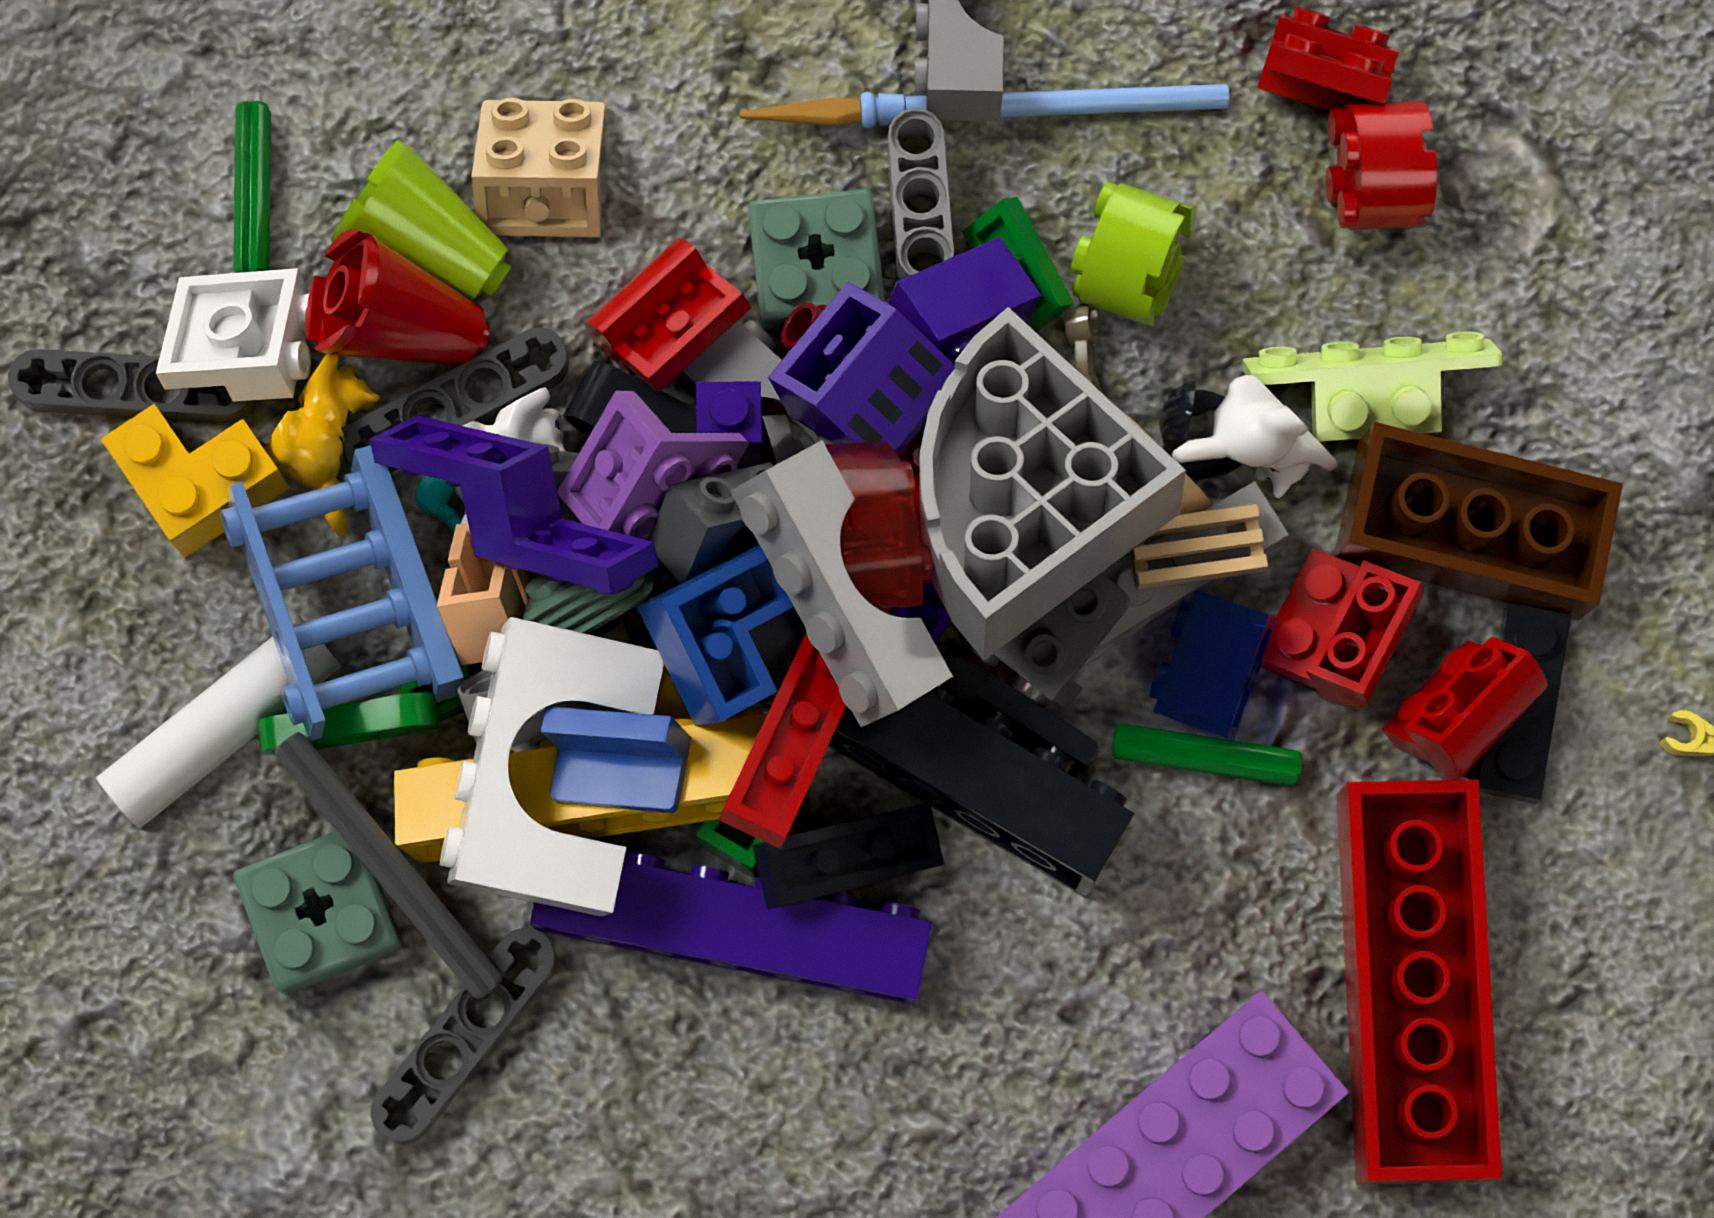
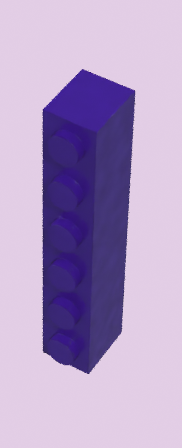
M628 853L626 862H623L614 910L609 915L601 917L535 902L533 905L530 925L542 933L916 1006L932 925L930 921L919 919L921 910L918 908L888 902L882 904L881 912L855 907L857 897L841 892L779 908L767 909L759 877L755 878L754 886L751 887L728 882L730 873L713 867L692 865L690 875L664 870L666 860L640 853Z

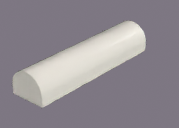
M298 615L291 622L292 625H297L305 621ZM273 636L96 777L102 788L136 827L142 828L259 734L258 720L281 715L287 711L283 700L282 688L290 686ZM324 644L301 650L313 685L322 683L342 667Z

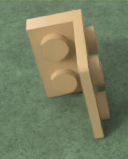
M505 98L482 102L471 175L474 212L496 236L601 237L602 211L599 172L605 123V104L603 102L582 101L579 99L525 101L517 98Z

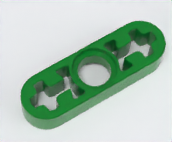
M399 694L340 704L322 710L325 717L323 736L321 739L311 741L310 743L316 750L435 730L439 728L435 694ZM288 713L258 720L260 750L263 755H275L274 751L285 739L297 732L304 734L308 739L303 723L293 725Z

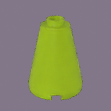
M396 140L366 179L369 182L357 199L354 197L337 225L331 241L334 242L341 233L353 228L369 233L470 300L475 301L481 292L492 298L512 268L511 265L503 261L509 249L411 145L407 146L400 140Z

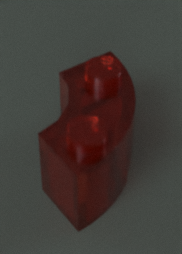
M888 441L825 444L855 498L844 517L840 535L841 555L850 580L859 593L876 608L923 606V583H929L932 577V555L928 544L920 543L913 501L915 481L912 465L909 461L901 462Z

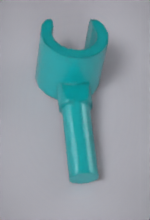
M424 475L415 489L417 506L425 513L439 518L453 532H455L456 524H460L462 521L459 514L447 505L455 494L453 486L447 485L445 480Z

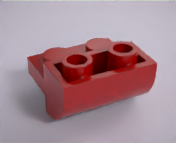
M1298 6L1295 7L1292 17L1280 13L1258 82V89L1327 110L1343 108L1347 104H1385L1392 83L1391 75L1399 54L1397 48L1387 46L1390 34L1357 24L1354 25L1351 35L1328 28L1330 16Z
M678 238L593 314L584 325L598 348L632 376L637 374L659 393L751 309V306L742 292L704 262L693 245Z
M1312 548L1255 658L1261 667L1316 689L1322 699L1346 707L1364 708L1424 595L1423 585L1419 581L1363 560L1361 566H1357Z
M1490 637L1483 645L1467 640L1460 648L1446 656L1441 664V668L1417 693L1410 695L1400 704L1397 713L1382 728V731L1395 747L1430 762L1443 780H1460L1547 689V680L1541 667L1528 650L1494 637Z

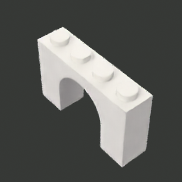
M510 617L504 623L501 633L490 632L482 661V670L492 672L487 698L476 696L468 727V735L478 737L473 763L462 761L454 792V800L464 802L459 828L448 826L441 851L440 866L450 868L447 884L601 917L613 913L626 847L556 832L533 820L519 805L511 789L508 775L509 752L513 740L522 725L534 715L544 712L545 707L654 715L664 666L658 650Z

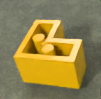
M155 404L101 438V441L169 541L184 558L225 532L220 511L228 508L230 485L243 482L251 508L267 504L290 488L243 418L191 453L187 451Z

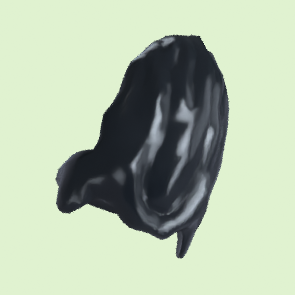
M1196 380L1186 382L1182 386L1173 389L1168 394V399L1164 403L1163 413L1159 422L1163 449L1172 457L1173 451L1186 442L1191 417L1199 416L1208 411H1216L1226 396L1209 390H1196ZM1228 457L1179 463L1193 482L1227 475L1242 465V463Z

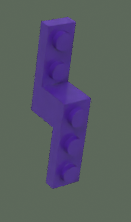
M418 415L369 439L374 463L401 469L406 475H425L445 480L449 486H461L476 557L502 563L508 569H524L546 575L552 581H568L594 588V591L599 594H616L626 591L633 586L635 579L658 567L654 542L562 519L548 446Z

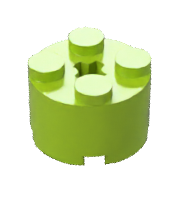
M1107 181L1103 185L1096 202L1094 217L1099 218L1093 237L1082 236L1074 252L1071 272L1078 275L1073 289V296L1078 297L1081 303L1152 327L1155 325L1154 316L1161 317L1181 273L1186 256L1181 255L1182 244L1178 243L1179 234L1191 238L1195 222V208L1124 183L1117 185Z

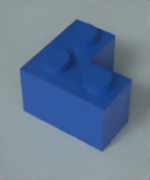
M760 545L748 548L636 606L695 726L722 722L778 692L748 631L794 606L787 593L777 583L773 568Z

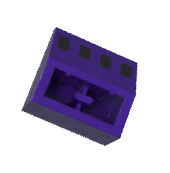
M847 282L768 376V379L789 417L885 474L925 426L928 411L938 390H942L946 379L955 369V365L896 308L854 284Z

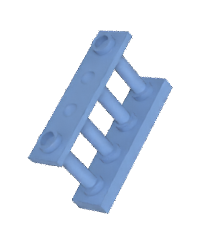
M371 445L354 450L351 473L344 476L345 482L251 508L243 482L230 485L228 508L220 511L223 528L230 546H242L290 686L282 688L283 700L288 716L293 725L303 723L309 742L321 739L323 736L325 717L322 710L412 682H415L418 687L427 685L429 693L435 694L436 703L457 697L458 687L464 678L449 635L437 609L434 593L388 466L374 463ZM351 506L355 512L365 511L371 528L370 532L365 533V540L272 567L261 532ZM372 564L376 570L385 568L392 590L386 591V598L292 625L281 591ZM394 623L396 628L406 626L413 645L412 649L407 650V657L313 685L301 650Z

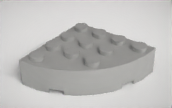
M1009 307L979 331L955 360V369L946 379L942 390L937 391L929 408L919 455L920 541L931 582L953 624L983 660L987 659L1179 515L1186 472L1176 460Z

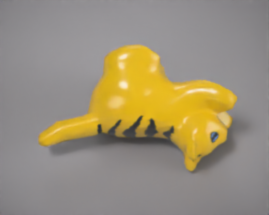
M325 355L298 397L300 408L296 411L286 412L264 447V450L282 476H287L299 485L312 489H321L341 483L339 471L343 457L346 421L359 410L371 411L376 405L374 402L381 398L380 395L375 394L369 389L368 384L360 377L358 370L354 366L349 364L337 370L340 357L336 355ZM344 509L325 514V518L334 533L340 537L347 536L348 524Z

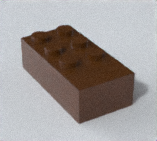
M1374 422L1358 442L1334 557L1357 566H1361L1363 560L1413 580L1505 603H1514L1572 615L1571 619L1580 620L1599 606L1623 483Z

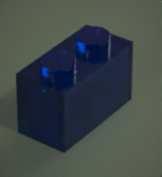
M1196 590L1192 603L1183 600L1176 613L1171 637L1177 638L1178 642L1171 662L1162 661L1154 675L1150 688V697L1157 699L1153 712L1235 740L1277 619L1266 613Z

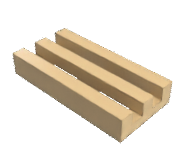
M1258 504L1177 515L1149 537L1244 524L1245 531L1144 545V541L1131 550L1137 590L1266 572L1268 562L1267 556L1263 551L1262 544L1264 539L1262 529L1259 528ZM1248 546V557L1148 570L1147 560Z

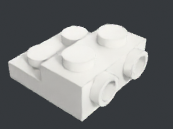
M299 269L179 277L156 370V375L164 390L225 386L233 402L293 398L297 380L308 379L311 372V356L305 342V311L309 290Z

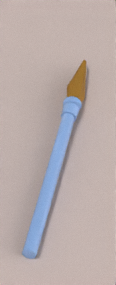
M1228 84L1006 92L1003 93L1000 118L1228 109L1229 87ZM864 92L860 95V98L833 97L741 111L739 117L741 119L834 126L861 123L863 128L871 129L876 125V122L879 123V126L890 125L894 117L903 110L911 108L926 109V96L879 93L878 97L875 98L872 92Z

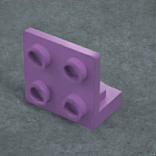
M615 391L559 487L557 495L582 524L647 540L670 484L737 470V464L747 449L749 442L740 433H671L635 391Z

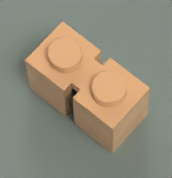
M468 523L456 524L448 557L450 568L445 569L437 609L460 665L483 661L486 643L491 631L501 633L502 626L510 617L523 619L529 598L525 593V588L535 577L536 573L524 569H508L502 563L476 557Z

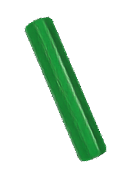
M243 101L238 103L235 108L233 271L235 273L269 271L271 111L267 103L262 101Z
M1123 723L1117 725L1114 730L1111 751L1112 756L1117 760L1286 786L1296 785L1301 776L1302 753L1298 750Z

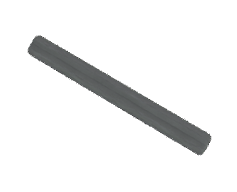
M297 732L285 739L274 751L276 758L471 995L480 999L489 994L502 981L501 973L304 734Z

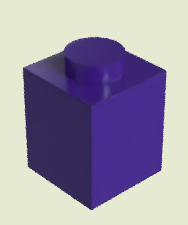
M761 381L696 382V433H740L749 442L747 449L737 464V469L761 464Z

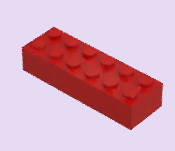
M1479 779L1347 782L1336 794L1356 1185L1475 1183L1502 1179Z

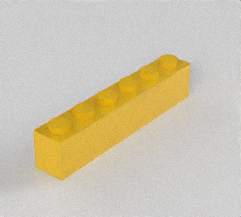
M744 709L722 722L696 726L692 719H675L692 738L679 808L674 813L557 803L551 798L550 791L559 748L549 739L541 742L538 749L519 752L510 749L508 775L511 789L522 809L540 825L556 832L587 839L716 820L721 815L768 713L756 709ZM442 757L427 758L419 761L416 768L394 771L395 846L418 863L440 861L448 826L459 828L464 802L454 800L456 781L462 761L473 763V759L454 761Z

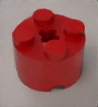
M1424 101L1347 104L1343 108L1330 109L1328 133L1331 146H1337V166L1327 167L1326 194L1329 204L1337 203L1340 228L1370 230L1425 227L1427 225L1424 217H1432L1435 207L1437 158L1436 150H1427L1425 140L1422 139L1421 131H1433L1432 118Z

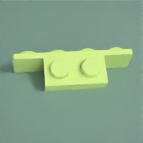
M1455 332L1446 336V342L1422 344V340L1416 337H1393L1384 340V347L1359 349V345L1353 342L1326 343L1321 346V352L1297 354V350L1291 347H1269L1261 349L1259 357L1244 358L1243 372L1245 375L1256 376L1264 385L1311 382L1312 435L1319 442L1360 439L1374 422L1418 433L1442 432L1441 371L1502 366V352L1490 339H1484V335L1481 333Z

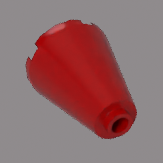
M353 228L341 233L329 246L324 257L334 260L326 279L315 275L310 287L305 311L307 339L318 343L314 349L336 356L453 365L469 362L473 356L480 355L484 350L489 337V324L485 321L484 310L481 306L369 233Z

